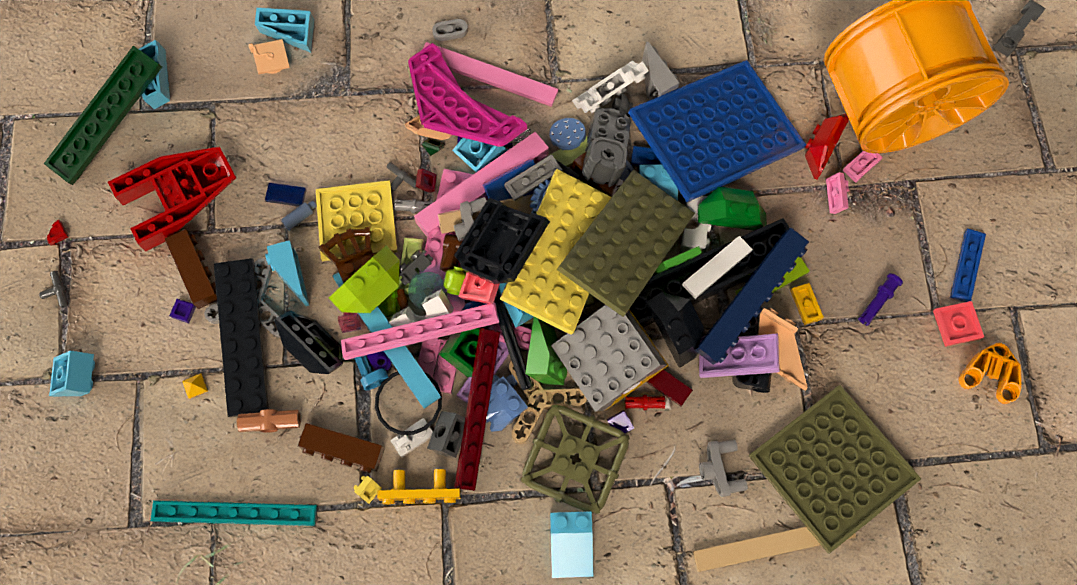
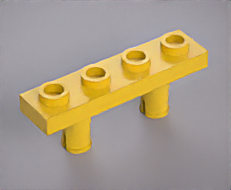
M445 469L434 470V488L407 490L405 488V470H394L393 489L377 490V499L383 501V504H395V501H403V504H415V500H423V503L426 504L436 503V500H444V503H456V499H461L460 489L446 488Z

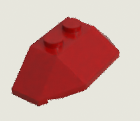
M847 113L826 118L821 125L817 124L812 133L815 135L814 139L810 138L805 147L808 149L805 158L813 178L818 180L849 121Z

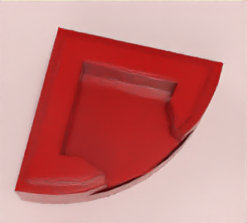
M60 220L52 224V228L47 235L48 244L51 246L68 238V234Z

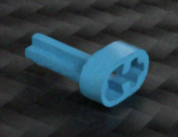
M366 355L354 358L362 376L360 381L364 390H372L380 386L388 378L386 369L372 371Z

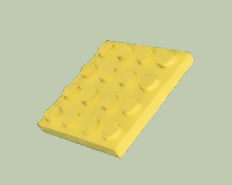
M390 180L315 189L320 245L327 243L336 233L342 234L347 232L346 230L349 228L365 229V227H370L371 249L374 255L386 245L393 253L398 252ZM365 236L355 237L360 250L365 249ZM350 239L342 241L348 255L356 253ZM337 244L329 250L338 259L343 258ZM320 251L321 260H322V261H330V260Z

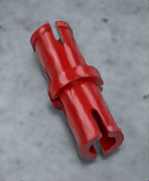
M626 396L625 409H665V396Z

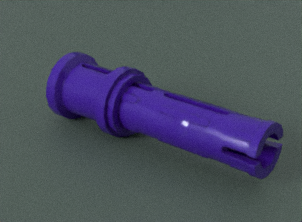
M893 273L887 275V280L884 284L877 288V295L858 318L862 324L869 326L888 299L893 298L895 290L903 284L902 279Z

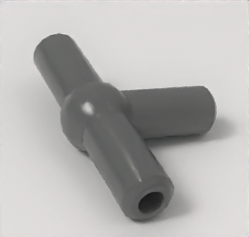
M392 162L387 164V168L397 175L391 183L392 191H395L403 180L413 188H417L416 180L409 176L405 170H401Z
M51 271L50 276L54 287L40 292L39 296L41 299L56 295L60 307L65 308L68 306L64 293L65 288L61 283L58 271Z

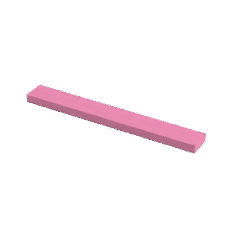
M426 42L423 49L431 43ZM437 46L450 71L552 107L558 94L557 88Z
M495 303L493 305L486 304L341 340L343 358L348 360L499 323L497 307Z

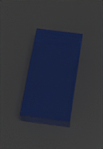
M269 183L265 201L299 207L304 203L306 188Z

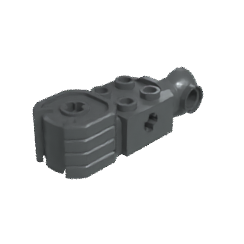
M621 93L619 98L614 99L612 108L596 109L592 117L585 150L587 153L584 157L582 174L587 181L593 178V182L598 184L609 182L608 186L611 187L619 181L626 167L627 145L631 124L628 112L633 108V103L629 102L624 93Z

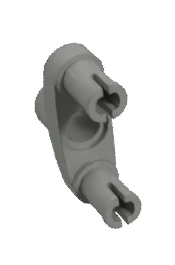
M485 197L471 202L460 203L462 223L454 225L459 242L464 240L474 223L473 213L481 211L487 200Z
M735 439L723 442H708V461L699 464L702 480L712 479L716 491L721 497L730 496L731 493L748 489L746 479L733 481L726 479L721 454L737 451L738 447Z

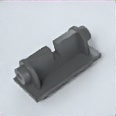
M417 250L411 256L412 260L408 264L403 263L399 267V277H403L401 281L404 285L410 284L419 276L415 271L416 268L423 272L432 264L431 261L434 259L429 254L427 256L424 255L427 252L426 250Z

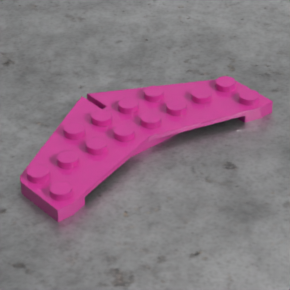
M431 43L408 60L420 120L424 128L498 147L506 145L527 130V124L522 119L514 115L508 116L470 98L462 91L444 61L442 53L435 44Z

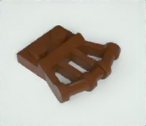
M365 227V229L349 228L346 230L347 232L334 234V237L327 243L321 244L318 247L336 265L343 283L374 256L371 249L370 227ZM365 236V249L360 250L355 237ZM350 239L356 253L348 255L342 241ZM336 244L343 256L341 259H338L329 251Z

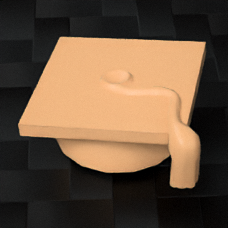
M283 39L256 45L253 43L249 44V49L254 55L258 74H274L282 69L290 68Z

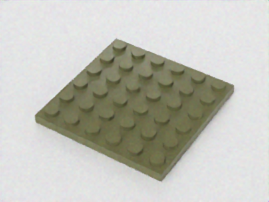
M841 385L833 389L749 455L750 459L828 554L921 480L920 476Z

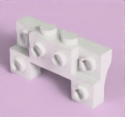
M631 61L573 99L572 102L577 109L582 108L584 113L588 111L593 113L596 109L601 108L600 103L604 106L612 100L610 97L614 94L619 96L627 91L625 87L633 81L637 84L646 78L644 74L649 70L643 61L639 64Z

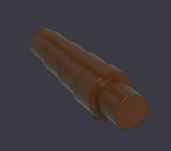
M404 289L396 290L398 295L396 299L400 311L409 307Z

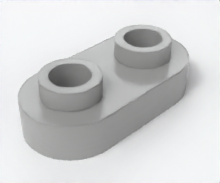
M462 19L438 22L433 26V37L438 41L462 38L468 32L467 23Z

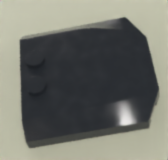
M489 198L454 256L459 260L462 269L471 275L493 284L514 282L550 221L546 217L532 212L527 214L507 207L503 202Z

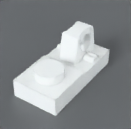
M422 418L405 431H414L422 428L427 422ZM429 427L427 430L415 435H397L390 441L402 458L429 440L433 431Z

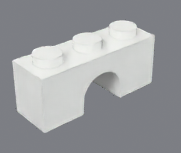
M700 196L692 201L685 202V206L695 213L691 219L697 223L698 227L695 229H684L680 249L682 253L699 246L702 251L701 254H703L705 249L709 248L710 238H707V232H710L711 225L698 223V205L708 196Z
M441 289L424 299L422 306L426 311V315H416L410 307H407L393 314L389 323L392 327L450 314L454 308Z

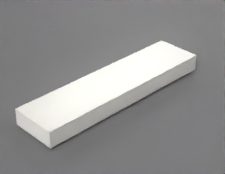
M738 236L683 282L682 286L696 299L753 249Z

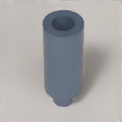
M314 201L308 204L305 202L282 218L281 222L288 230H291L313 214L312 210L317 205Z

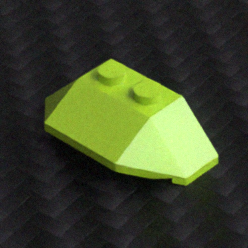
M386 245L329 297V300L343 313H371L399 287L400 259Z

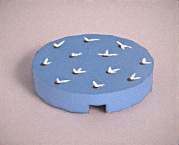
M564 118L552 125L549 136L554 146L556 145L561 150H572L579 147L582 141L584 142L586 139V129L579 120Z

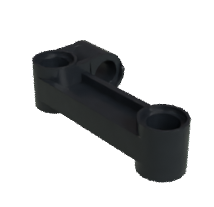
M753 316L750 319L753 325L744 333L741 331L738 337L757 335L759 317L755 318ZM772 373L745 375L747 378L746 382L741 381L738 375L732 377V382L737 388L760 393L770 392Z

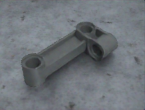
M1029 0L1020 12L1024 14L1022 18L1002 35L993 48L1009 57L1024 37L1025 33L1023 30L1031 20L1035 22L1046 8L1034 0Z

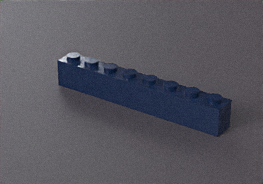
M789 228L709 330L695 351L713 365L718 362L722 363L728 355L726 353L728 348H733L739 341L738 335L741 331L744 333L750 327V319L753 316L756 318L763 308L760 306L763 302L767 303L774 295L773 289L779 287L784 282L785 278L783 276L785 273H790L796 266L795 260L798 257L801 258L808 250L806 246L809 241L794 229Z

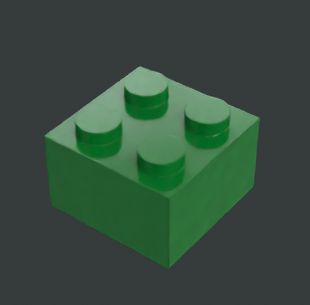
M479 328L451 334L439 352L442 358L466 377H472Z

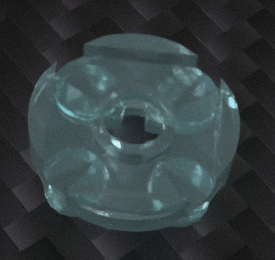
M433 272L415 275L411 279L408 288L410 300L419 309L425 311L422 303L428 296L423 291L429 287L433 289L432 292H429V295L442 289L447 296V289L443 286L444 280L439 274Z

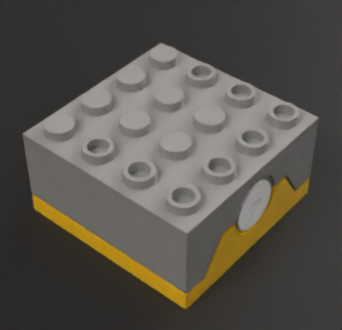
M605 305L579 324L572 335L567 333L551 345L595 412L608 410L669 366L630 309L622 317Z

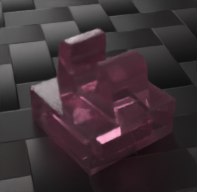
M343 313V315L338 316V323L342 333L361 330V323L357 313Z

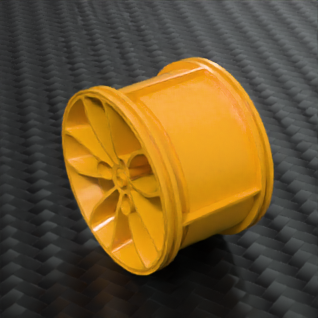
M892 0L874 9L847 27L834 39L824 55V64L847 113L862 150L867 153L880 154L899 151L944 135L991 107L1002 97L1009 86V80L1003 68L999 65L972 11V5L969 0Z

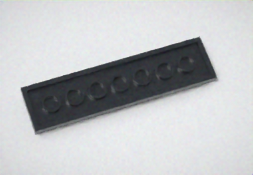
M249 258L215 263L214 273L227 415L231 418L237 417L238 414L260 413L261 410L269 409L254 259Z

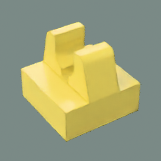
M362 476L361 479L363 481L359 486L355 485L353 487L354 492L370 504L377 495V490H381L382 487L369 476Z

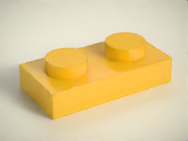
M810 283L791 288L790 292L804 325L820 321L824 318Z

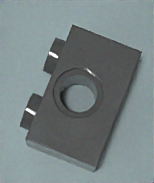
M441 411L427 449L442 456L456 458L462 442L465 418L457 413Z

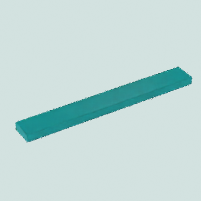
M153 500L150 521L316 526L317 505Z

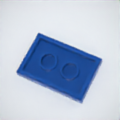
M530 159L483 184L488 199L492 198L497 201L512 199L504 184L535 165L534 161ZM533 189L532 191L528 192V193L525 194L524 196L533 194V192H534L535 189Z

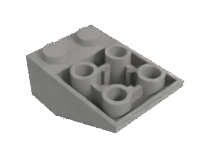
M646 42L642 61L649 70L644 74L646 77L644 80L646 96L650 101L678 89L679 79L669 70L667 62L660 58L657 49L651 46L649 42Z

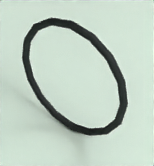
M399 372L390 374L381 383L375 396V410L379 421L388 430L399 435H415L427 430L436 421L442 409V393L438 383L428 373L425 374L435 386L441 398L438 399V408L433 419L424 427L414 431H400L389 426L382 418L379 410V395L384 385L393 377L400 375Z

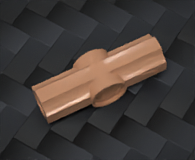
M266 409L261 410L260 413L238 414L237 417L239 432L260 431L270 433L277 432L278 429L300 428L301 424L299 410L278 411Z

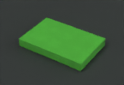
M695 247L660 263L652 276L700 255L702 252L700 247Z

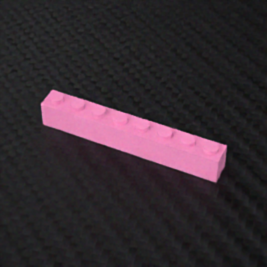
M536 132L532 133L414 216L416 224L428 239L438 237L441 234L438 219L439 213L459 210L460 203L466 201L471 202L483 197L488 200L483 184L530 159L537 164L548 157L549 147Z

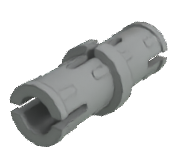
M395 199V211H410L416 214V212H420L432 204L433 201Z

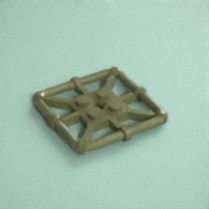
M552 405V408L549 409L537 438L533 439L532 443L534 445L523 468L521 481L531 489L556 499V502H564L584 512L592 511L595 515L599 514L607 501L615 479L619 477L618 471L628 449L629 435H626L620 429L596 420L592 415L589 417L565 406ZM560 413L587 424L581 439L568 434ZM554 416L563 434L558 448L544 443ZM591 427L618 437V439L601 446H596L586 441ZM621 443L610 470L595 464L601 451ZM541 447L556 453L550 467L530 474ZM578 453L581 462H576L574 465L570 456ZM593 470L608 476L597 503L588 484ZM552 471L565 476L560 491L532 480ZM570 479L583 484L591 505L564 494Z

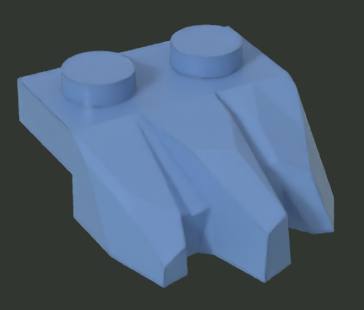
M504 376L496 381L491 388L486 423L489 421L491 423V432L502 431L528 408Z

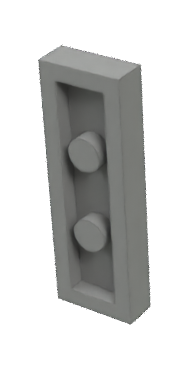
M551 154L506 182L504 186L514 201L538 187L540 183L543 184L546 179H551L556 169L562 171V168Z

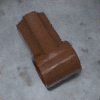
M446 233L444 237V251L440 263V270L444 272L454 269V266H458L459 260L454 254L462 241L459 242L456 235Z

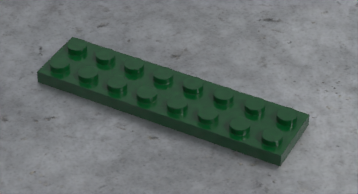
M132 46L44 162V165L68 184L74 185L162 69V66L138 48Z

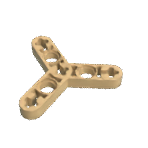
M511 360L509 364V371L511 375L514 376L518 386L521 389L515 370H513L514 366ZM530 377L534 382L533 387L522 390L528 400L526 403L528 408L520 414L512 429L513 441L518 444L527 442L543 410L551 409L552 405L556 404L553 401L555 394H561L564 397V401L561 404H556L557 406L579 408L584 406L587 401L579 388L543 390L539 382ZM566 393H570L569 398L575 397L578 393L584 399H581L580 403H577L576 399H570V404H567ZM541 395L544 402L538 403L537 409L540 410L538 412L532 407L535 404L534 397ZM533 412L535 420L527 422L524 419L525 413ZM520 422H522L525 426L531 427L530 429H528L527 427L525 428V438L521 437L520 439H517V434L515 432H520L523 427V425H520Z

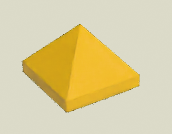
M201 373L182 381L188 399L208 392Z

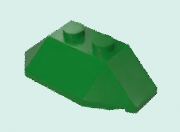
M719 186L698 205V223L753 231L767 225L766 212L753 191Z

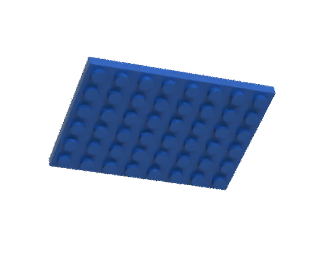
M747 60L635 106L628 112L686 202L692 201L717 189L719 186L722 187L804 149L806 143Z

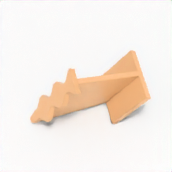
M769 307L768 309L763 308L759 313L758 335L778 333L780 372H776V374L806 391L808 387L794 335L798 330L795 327L796 323L788 318L783 320L778 317V312Z

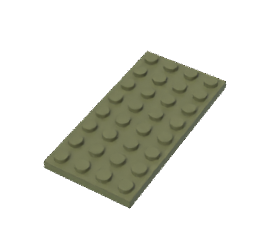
M633 170L557 270L624 317L695 213Z

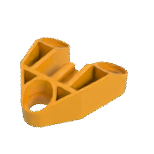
M995 343L974 355L959 376V384L964 389H972L979 385L985 372H987L986 376H989L988 378L999 379L996 397L1002 404H1009L1020 395L1022 385L1021 365L1010 349L1003 343ZM995 348L1001 349L1002 356L996 352ZM965 375L972 376L974 380L972 385L965 382ZM1004 389L1011 393L1010 400L1003 397L1002 392Z

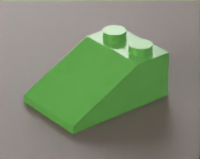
M534 317L525 374L541 384L564 385L567 369L551 346L558 341L555 329L546 322Z

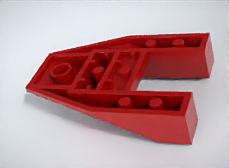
M219 146L160 156L108 181V184L115 198L123 206L152 191H156L165 211L130 228L137 244L146 252L164 243L165 238L175 234L230 185L236 179V176Z

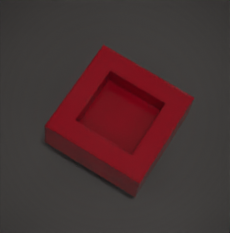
M423 168L418 169L416 187L429 193L434 192L437 174Z

